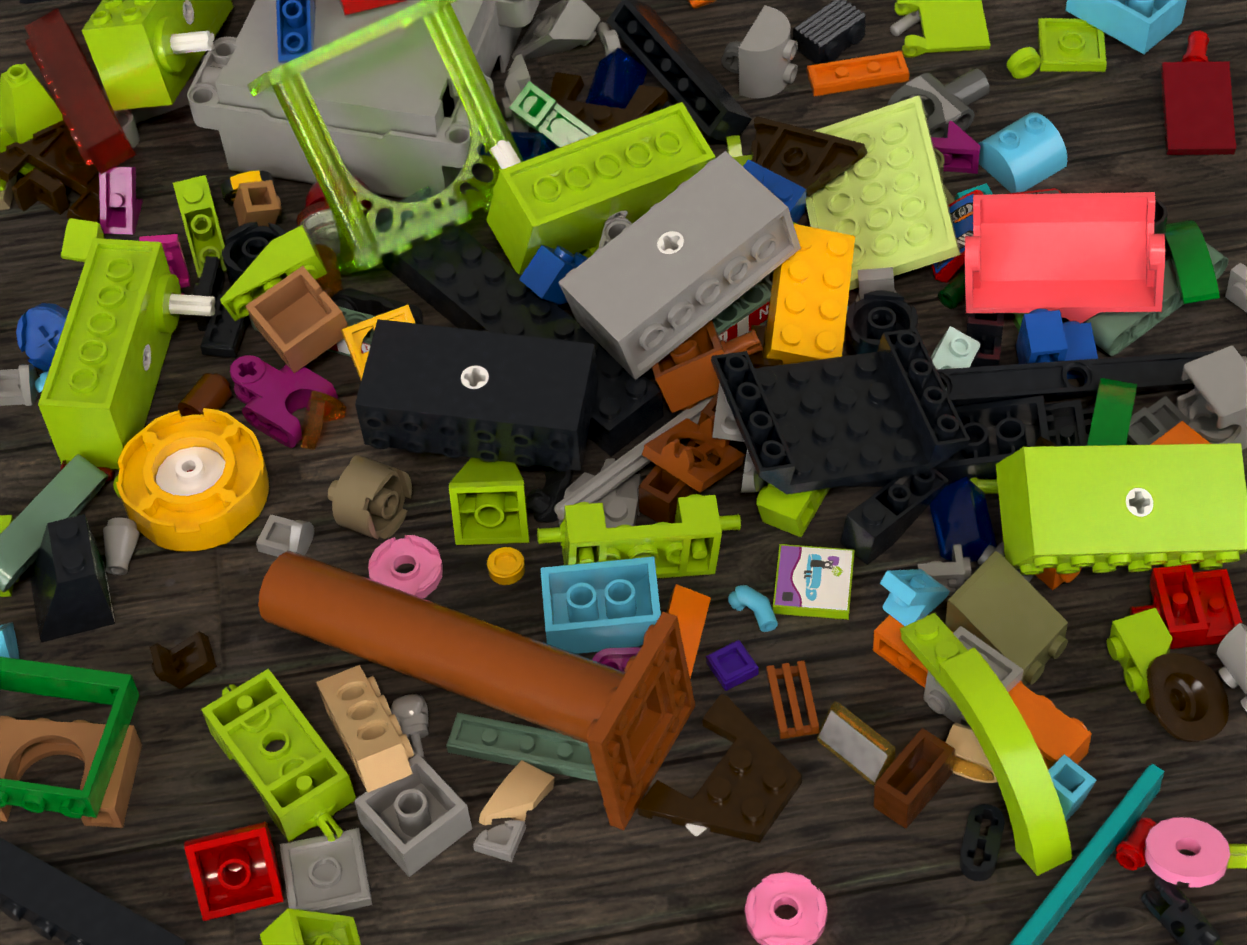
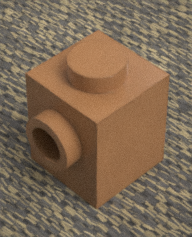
M272 180L239 183L233 203L239 226L251 222H257L258 226L268 227V223L275 224L277 217L281 215L282 209L280 198L276 196Z

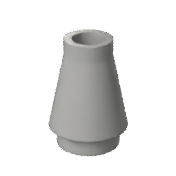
M112 518L108 520L107 526L103 528L106 557L105 571L113 575H124L128 572V565L140 532L137 530L135 521L127 518Z

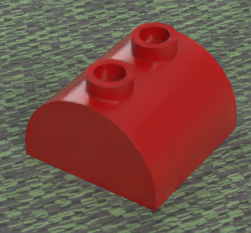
M266 821L184 841V849L203 921L284 902L277 858Z

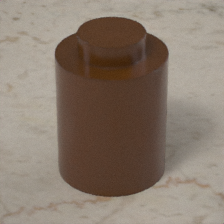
M217 373L203 374L178 404L180 414L182 416L204 414L203 408L220 411L232 396L229 382Z

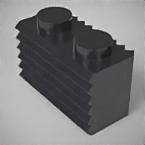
M833 0L793 28V40L798 42L797 51L816 64L827 63L828 60L833 61L837 59L842 50L845 51L851 44H858L865 36L866 15L860 9H856L855 5L852 6L850 2L847 3L846 0Z

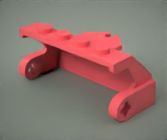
M1155 192L973 195V236H965L966 313H1030L1036 309L1060 310L1062 318H1067L1069 321H1077L1081 324L1099 312H1162L1165 234H1154Z

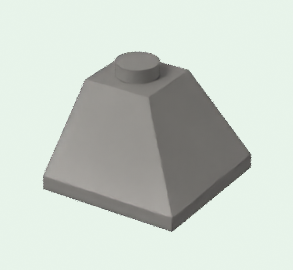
M561 0L535 17L511 57L515 59L517 55L522 54L525 60L570 51L580 44L586 46L595 37V28L601 18L583 0Z

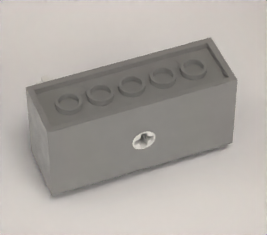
M724 151L717 158L709 161L703 169L689 180L681 183L665 199L654 204L637 221L626 226L609 243L598 248L581 265L570 270L559 281V285L576 321L636 380L801 249L788 206Z

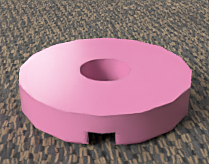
M404 535L405 538L395 540L394 537L378 546L369 559V579L420 598H426L437 588L442 579L443 564L437 547L430 541L415 535ZM409 563L415 566L409 573H399L396 571L402 564Z
M1175 817L1163 820L1150 829L1145 842L1147 864L1156 875L1166 882L1177 885L1178 881L1189 883L1188 887L1198 888L1214 884L1224 876L1230 859L1229 844L1221 832L1210 824L1193 818ZM1178 850H1190L1196 855L1186 856L1178 852Z
M789 872L771 874L762 879V883L758 884L755 889L753 887L748 894L745 905L747 928L756 942L761 945H813L824 932L826 925L827 905L825 896L820 889L818 890L816 886L811 884V880L803 875ZM786 904L791 905L798 913L791 919H781L775 914L777 907Z

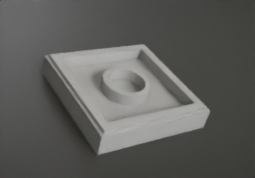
M359 828L343 831L340 838H337L334 834L335 841L329 842L327 837L322 835L280 844L289 908L332 914L372 905Z

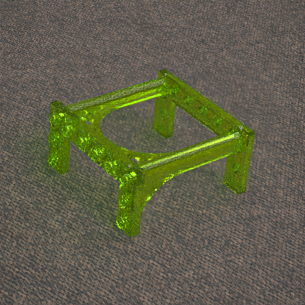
M423 0L269 70L247 84L252 97L273 88L326 198L340 241V253L331 259L336 271L347 269L349 274L355 271H365L382 263L381 255L392 251L394 256L413 248L411 241L423 236L424 240L427 241L442 234L441 226L453 221L454 226H458L473 218L471 212L480 207H483L484 212L489 211L493 198V188L497 182L499 172L502 170L491 152V147L496 146L499 141H509L518 158L523 162V158L451 5L458 0ZM420 20H424L467 113L470 128L469 150L461 171L443 191L433 197L417 202H397L384 199L368 191L348 171L301 73L401 27L403 29ZM483 143L485 153L489 151L492 157L479 155L477 152L478 146ZM482 163L489 166L493 171V179L490 182L477 180L471 172L474 164ZM468 182L472 187L478 189V192L469 189L464 191L465 195L461 193L460 186L462 183ZM435 199L441 201L440 209H436L433 206ZM449 199H452L456 202L450 205ZM362 200H369L373 205L369 209L367 217L363 213L367 209L362 206ZM382 208H388L393 214V222L390 229L383 233L376 228L375 220ZM406 210L413 213L412 221L411 218H407L403 222L402 228L399 229L401 226V213ZM425 210H427L428 213H430V215L424 217Z

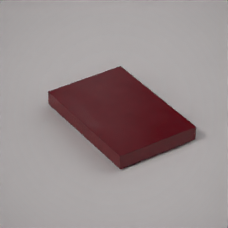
M1229 61L1162 62L1161 79L1167 155L1235 154L1236 139Z

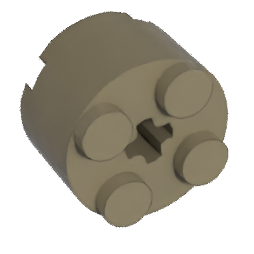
M355 455L351 459L339 480H334L328 489V499L332 501V511L336 523L344 528L375 539L379 537L383 539L390 538L400 528L408 510L403 509L405 497L411 499L412 495L411 479L406 472L360 455Z

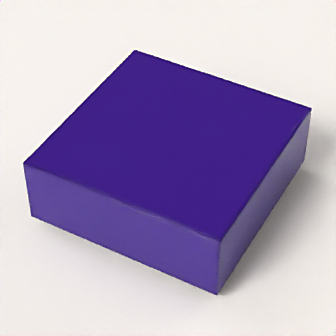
M740 640L706 656V664L725 691L759 675V667Z

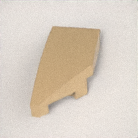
M521 760L491 796L480 813L479 823L491 825L492 819L512 818L513 820L525 821L527 810H533L553 789L555 777Z

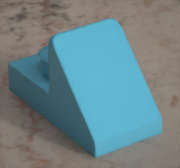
M922 569L888 570L879 583L890 591L888 598L883 604L884 611L904 626L926 617L950 593V590Z

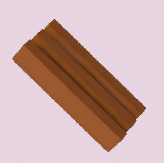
M805 660L797 661V666L791 667L789 663L782 664V668L775 669L774 665L766 666V674L780 739L818 734L819 723ZM796 676L799 677L809 725L803 726L792 678ZM784 678L794 723L793 728H787L777 679Z

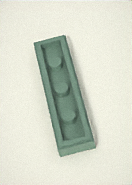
M457 713L446 745L448 753L514 766L523 760L545 772L598 782L587 743L551 730Z

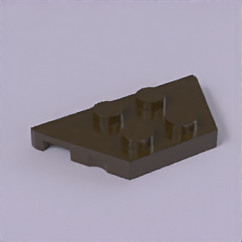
M758 116L754 119L756 135L755 140H752L751 151L753 158L751 161L807 189V197H810L868 153L864 143Z

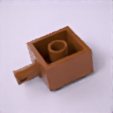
M710 320L655 364L652 369L671 412L674 413L679 410L691 409L699 401L713 395L715 396L719 391L720 382L711 363L712 356L747 351L748 355L762 351L763 347L755 329L727 342L721 340L712 320Z

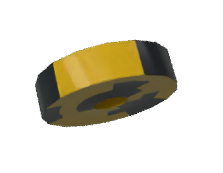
M257 170L240 173L228 178L220 186L224 202L233 205L239 183L268 180L273 182L272 174L267 171Z

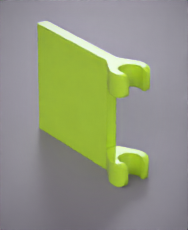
M897 0V3H895V12L898 15H907L919 11L923 37L917 35H907L905 37V45H903L902 51L906 58L930 52L990 49L991 45L981 0Z

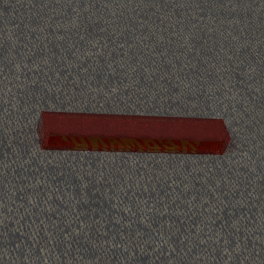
M58 8L26 25L25 29L30 38L25 40L32 52V56L40 68V73L48 84L47 87L54 97L55 103L63 115L62 118L71 131L70 134L86 164L90 166L94 163L99 173L103 174L135 156L136 154L84 53Z

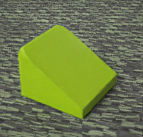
M70 218L63 241L62 259L85 262L93 238L105 239L101 225L98 222Z

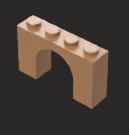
M0 716V778L19 781L23 773L35 762L48 756L69 755L85 763L80 790H83L106 724H94L85 720L56 722L47 718L18 720L9 716ZM132 725L128 727L97 818L82 816L81 820L84 826L123 828L142 748L137 731ZM12 805L0 807V821H8Z

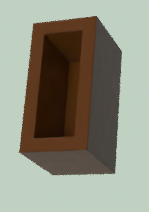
M921 728L876 781L873 807L907 829L952 775L955 748L924 728Z

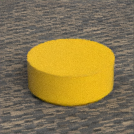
M501 547L494 550L488 557V573L494 582L501 585H510L518 582L525 573L524 557L517 549Z

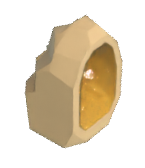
M954 723L945 742L955 748L953 774L978 782H997L991 765L971 727Z

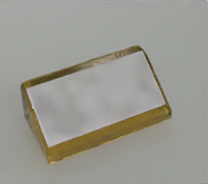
M835 701L831 705L818 733V742L869 783L875 785L876 781L895 760V746L839 702Z

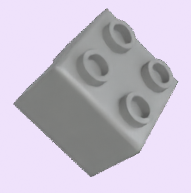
M1229 346L1186 363L1183 368L1182 380L1191 379L1195 386L1192 391L1177 398L1176 407L1190 420L1188 426L1211 444L1241 443L1242 450L1247 448V357H1241L1234 346Z

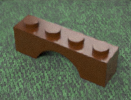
M718 392L701 411L698 421L699 426L702 422L715 415ZM690 439L686 446L697 448L700 445ZM730 440L729 445L736 449L741 441ZM713 453L707 455L709 462L716 466L720 464L718 456ZM694 456L695 462H701V459ZM656 465L638 486L639 512L657 522L675 523L678 497H687L699 494V492Z

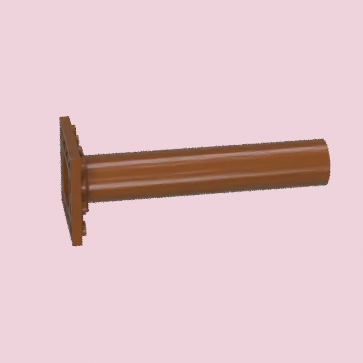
M287 551L279 555L271 564L259 592L258 606L260 616L265 622L587 743L609 824L622 830L625 829L696 706L678 617L666 612H662L655 625L652 624L648 627L641 649L636 656L633 655L628 660L625 672L293 551Z

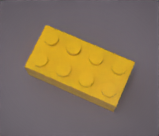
M794 224L801 249L774 269L763 358L782 360L783 365L842 357L855 236Z

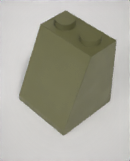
M994 551L947 601L945 625L953 632L962 626L1024 669L1021 680L1024 686L1027 683L1034 684L1042 675L1047 661L1051 657L1057 659L1068 644V640L1065 638L1068 625L1066 619L997 551Z

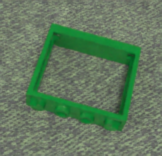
M0 657L1 690L113 705L83 790L0 778V807L13 805L23 807L34 813H42L46 810L60 812L70 818L78 819L82 816L97 818L140 696L132 675Z

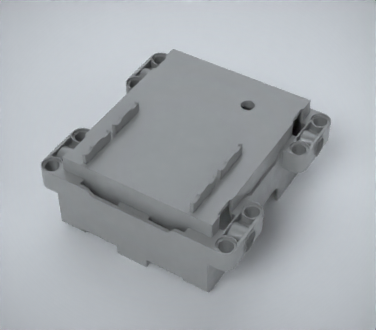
M255 0L238 37H221L213 42L215 48L207 52L187 93L194 122L202 128L219 130L227 164L231 171L242 173L257 170L267 171L272 174L273 178L314 184L320 179L319 172L322 168L330 165H342L346 168V173L359 178L366 184L372 194L450 206L466 167L471 166L477 160L496 112L494 86L490 78L496 60L499 56L501 73H504L522 27L532 21L540 0H407L349 15H344L339 0H315L313 61L293 63L278 62L276 0ZM448 84L450 97L454 98L455 109L451 118L444 117L441 100Z

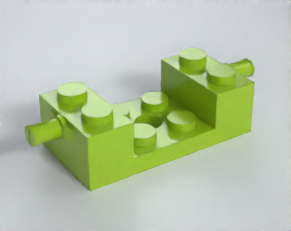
M693 494L687 497H678L675 523L658 522L653 525H619L613 528H606L603 503L579 502L574 505H565L564 520L559 527L537 528L538 544L560 542L564 565L654 557L657 578L710 575L716 573L722 531L740 530L741 519L739 514L719 516L716 495L703 496Z
M269 668L238 687L235 684L229 685L230 691L225 687L222 691V697L201 709L209 731L228 759L234 758L263 798L269 816L287 841H292L316 826L320 827L329 842L335 841L334 834L337 838H340L343 830L332 816L356 799L350 777ZM274 740L285 741L284 747L279 751L269 752L265 750L267 745Z

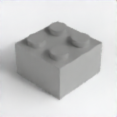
M418 753L408 760L412 775L369 793L366 791L354 800L361 825L408 877L412 876L472 830L468 806Z

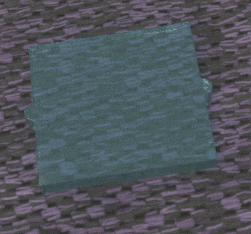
M427 186L382 211L377 220L372 223L373 226L368 232L370 237L373 238L418 213L424 203L429 200L428 197L432 192L430 187Z

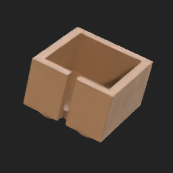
M301 266L245 306L255 327L293 373H296L344 338L341 330L349 327L343 312L328 294L322 291L321 286L304 266Z

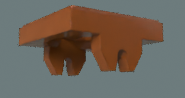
M715 415L702 422L700 426L686 418L646 443L642 452L645 458L700 493L741 466L745 454L729 445L730 440L712 438ZM690 438L700 446L697 448L684 446L680 443L679 439ZM713 453L718 456L720 464L716 466L709 462L707 455ZM694 456L701 459V462H695Z

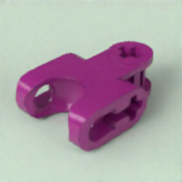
M253 355L239 357L230 366V375L232 381L235 382L234 392L236 398L246 404L242 408L245 419L259 431L289 448L295 447L303 438L300 422L292 415L295 411L311 407L327 412L338 401V396L332 383L305 367L293 373L285 364L279 371Z

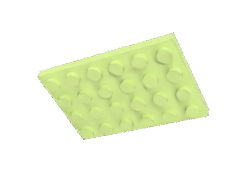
M919 95L814 130L864 143L868 152L865 157L810 197L806 196L810 227L855 236L849 290L859 288L858 270L893 267V274L896 276L961 255L923 103Z

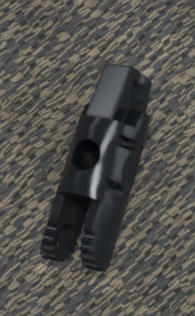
M1158 876L1154 884L1157 891L1161 893V896L1156 892L1147 891L1141 897V901L1180 945H1224L1220 940L1217 930L1177 885L1166 882Z

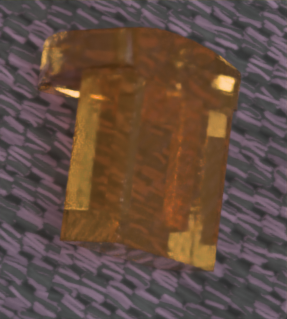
M319 391L311 392L304 413L301 448L315 450L322 431L323 422L338 420L346 416L347 407L341 401Z

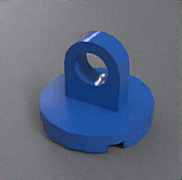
M41 303L30 308L18 320L16 329L17 343L21 352L25 351L26 355L30 358L28 361L34 367L44 372L50 369L68 315L66 309L56 304Z

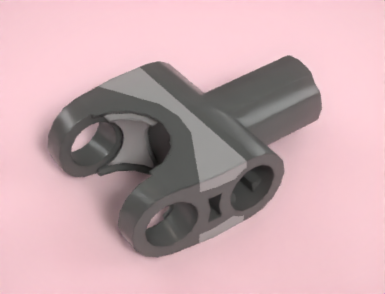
M977 68L972 69L946 85H943L931 73L926 72L899 88L892 95L887 106L919 95L923 103L926 119H928L927 123L931 137L947 138L949 120L953 121L963 131L971 125L975 114L968 105L989 94L990 85L985 74Z

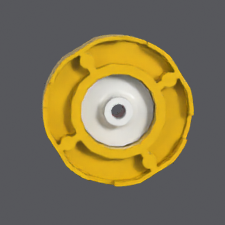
M203 408L204 414L181 417L179 410L154 419L129 440L123 448L117 462L120 468L118 482H116L117 489L128 518L135 521L137 530L157 546L174 551L188 552L206 550L227 544L252 523L263 510L269 492V477L260 444L252 430L226 412Z

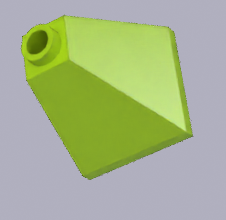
M25 63L13 65L1 74L0 128H5L15 142L22 144L32 139L34 133L68 118L53 96Z
M471 457L449 483L455 544L529 543L525 486L516 464L505 461L485 462L479 458Z

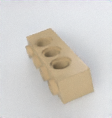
M358 665L316 682L326 712L367 793L413 774L408 761L409 758L414 757L412 747L406 734H402L395 714L392 715L385 696L381 695L374 676L367 678L361 666Z

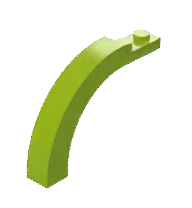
M935 612L900 628L902 641L952 698L978 739L1001 789L1012 825L1015 850L1037 876L1071 860V843L1066 821L1047 766L1020 711L995 672L976 648L973 647L968 650Z

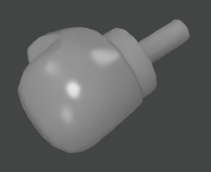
M418 694L401 696L393 701L390 709L392 715L395 714L402 734H406L408 740L411 741L414 756L418 753L425 759L421 738L429 734L426 701Z

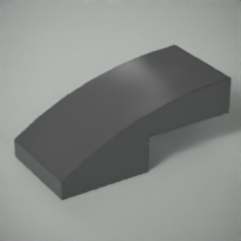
M1165 395L1149 408L1143 407L1131 416L1127 439L1132 445H1150L1179 422L1183 421L1189 425L1190 420Z

